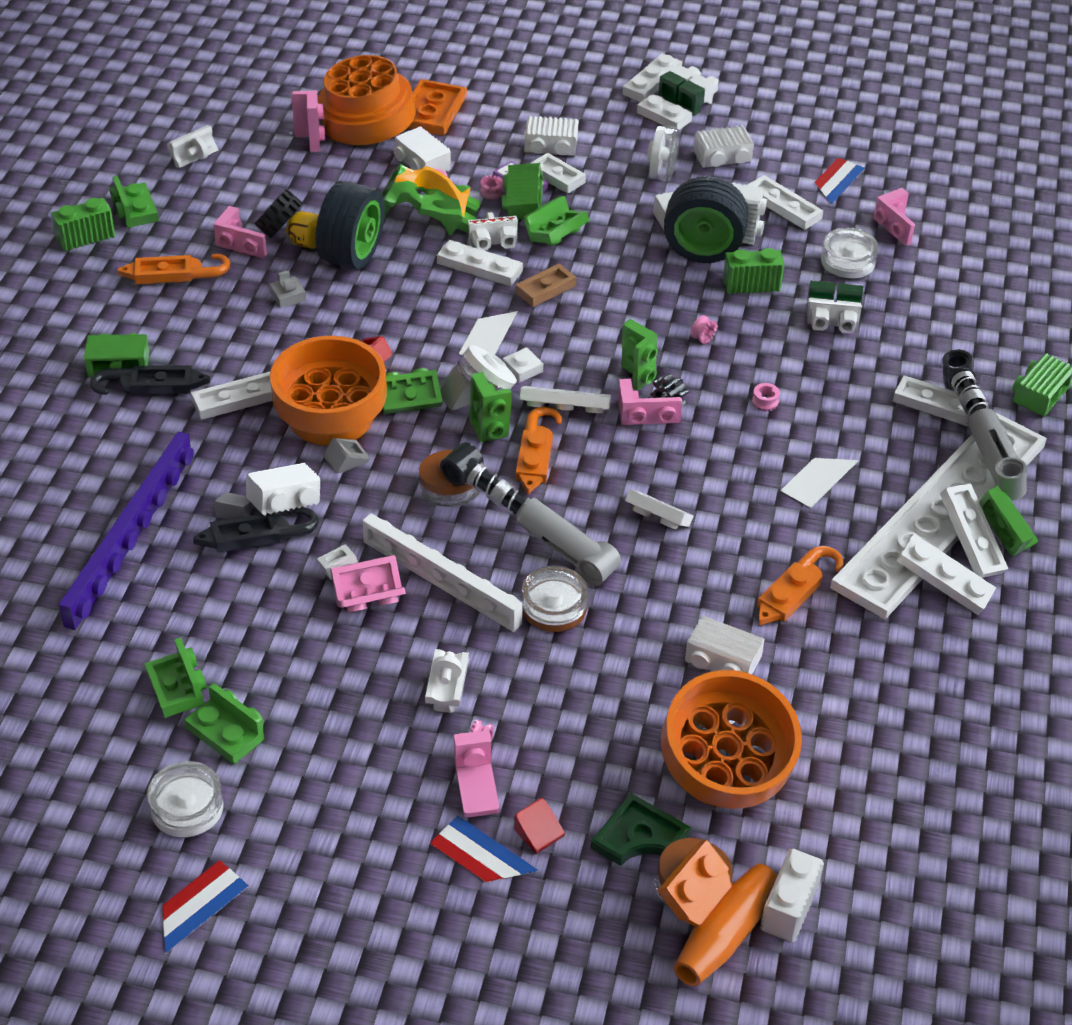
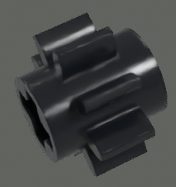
M672 373L653 382L656 389L650 393L652 398L680 397L682 399V406L686 404L683 397L689 391L686 389L683 379L673 378Z

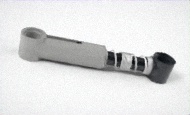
M951 350L942 358L943 383L946 388L955 390L956 395L959 397L961 406L968 415V427L995 481V487L998 485L1001 491H1005L1011 501L1018 500L1027 492L1026 463L1018 458L996 412L988 409L989 406L982 391H980V387L975 385L976 379L973 372L971 354L965 350Z
M467 442L461 443L441 461L440 470L445 479L457 486L465 483L475 487L477 491L483 490L486 492V497L496 505L508 508L509 514H516V523L575 565L581 578L590 585H601L621 564L620 554L611 544L604 541H594L535 497L532 499L523 498L518 494L519 490L514 491V486L510 485V483L504 479L498 480L496 478L497 474L494 476L490 474L488 467L484 466L482 454L474 445Z

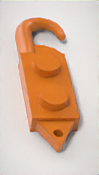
M222 254L211 255L212 259L222 262L221 265L213 267H202L200 260L191 257V255L135 258V262L118 268L117 273L119 276L135 280L136 284L180 283L192 281V279L222 276L230 269L231 263L229 258Z
M542 406L534 408L526 418L515 481H520L527 494H530L541 483L546 484L553 433L548 428L538 426L537 423L538 419L542 416H552L557 424L562 423L560 413L551 407Z
M817 546L809 550L797 563L794 562L758 598L757 607L760 608L758 625L778 620L784 623L820 586L823 575L814 563L821 557H830L836 562L835 571L839 572L844 564L842 555L834 548Z

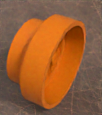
M376 55L354 56L336 63L326 72L323 80L324 88L318 95V104H323L324 119L320 120V122L325 127V134L334 141L348 145H369L383 142L402 133L414 120L416 110L411 84L404 76L397 73L396 66L389 59Z
M319 336L300 341L284 350L274 361L270 371L272 400L277 414L290 425L298 437L317 445L328 446L332 438L356 440L364 435L372 426L374 418L384 407L387 398L386 370L381 356L369 345L349 337Z
M734 670L708 672L695 677L685 684L674 697L661 731L662 755L669 772L677 783L692 797L705 804L730 809L747 808L761 804L779 792L798 761L802 745L800 723L786 697L767 681L755 675ZM728 720L737 722L741 727L731 725ZM694 724H701L707 730H700ZM752 746L762 748L765 753L757 752ZM718 750H725L731 756H724L720 754ZM684 753H690L694 755L697 760H690L684 756ZM741 775L751 777L755 783L745 781Z

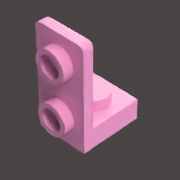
M900 188L877 197L873 219L907 246L912 242L915 224L905 216L909 193L905 189Z
M228 206L214 223L216 246L265 258L267 255L265 235L242 228L239 208Z
M619 379L618 407L621 425L679 423L681 420L682 399L680 397L639 398L638 391H633L631 379Z
M489 730L454 734V763L464 816L475 817L499 813V801L491 765V737Z

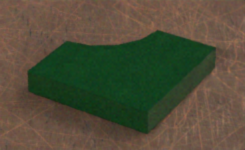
M630 793L591 840L590 848L622 866L630 858L642 854L661 855L669 844L688 838L691 835V827Z

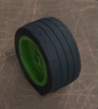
M702 176L683 182L673 192L666 209L664 233L670 247L680 256H683V258L693 262L716 263L725 260V253L738 250L745 237L748 222V207L745 197L732 183L730 184L728 181L718 177Z
M338 181L329 189L319 211L315 232L316 250L321 259L355 269H361L367 265L376 251L383 229L385 207L380 191L345 181Z

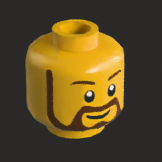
M299 211L288 220L286 233L292 244L316 249L315 232L319 214Z

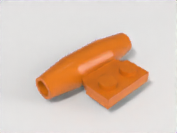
M708 840L698 842L657 890L679 920H684L695 926L674 965V972L677 977L692 987L701 984L730 959L761 919L765 903L777 879L776 873L770 867L764 864H755L731 884L727 872L729 868Z

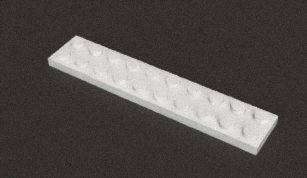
M996 413L1018 458L1023 460L1027 466L1044 448L1047 438ZM973 435L954 452L832 579L830 586L832 590L886 620L923 579L896 561L913 534L915 533L945 554L954 546L959 537L940 493L949 487L971 483L980 502L985 493L995 487V481Z

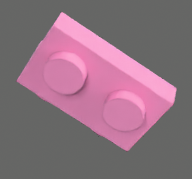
M293 91L291 98L294 136L309 137L310 152H320V141H325L324 125L319 126V120L324 119L323 104H318L317 91Z
M395 555L330 568L337 606L341 608L347 607V612L366 609V602L375 600L379 601V605L399 602L398 595L406 594L405 587L401 585Z

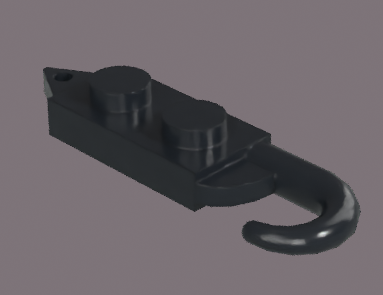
M192 365L108 368L96 372L91 377L90 388L97 394L108 395L109 391L99 387V383L104 380H120L122 388L125 391L131 392V394H191V390L209 384L210 376L193 370Z
M301 507L300 509L295 508L293 512L307 516L309 521L289 525L286 519L279 515H273V513H267L265 516L258 514L210 522V527L193 537V544L215 548L218 553L279 543L281 539L305 536L317 529L319 518L313 510Z

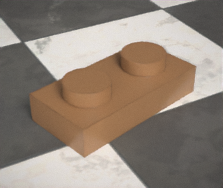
M556 264L516 284V294L529 305L535 307L575 287L577 277L561 264Z

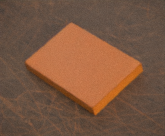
M420 79L413 90L416 110L415 117L407 129L413 130L421 126L428 133L444 136L467 96V88Z

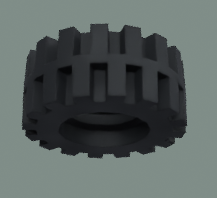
M286 188L254 224L265 235L272 238L303 203Z

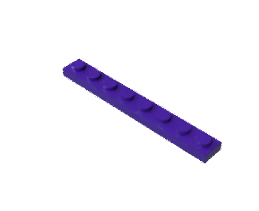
M179 431L176 433L59 603L63 627L76 630L81 621L88 617L93 603L99 595L105 592L107 582L113 573L119 571L122 560L128 551L135 547L138 536L144 528L149 526L152 515L158 507L164 504L167 493L172 486L178 483L180 474L185 466L190 465L192 462L194 450L191 448L189 434Z

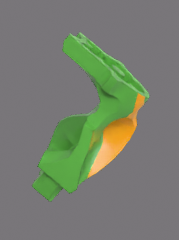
M399 164L393 170L388 183L381 193L385 207L384 218L394 205L409 202L418 210V214L440 220L450 236L456 228L469 234L468 220H476L474 215L478 211L480 201L469 196L471 187L468 185H454L444 174L428 166L412 170ZM416 190L422 191L426 195H421Z

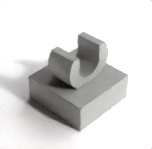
M289 270L278 273V281L269 283L270 293L280 308L307 301L306 291L296 276L290 277Z

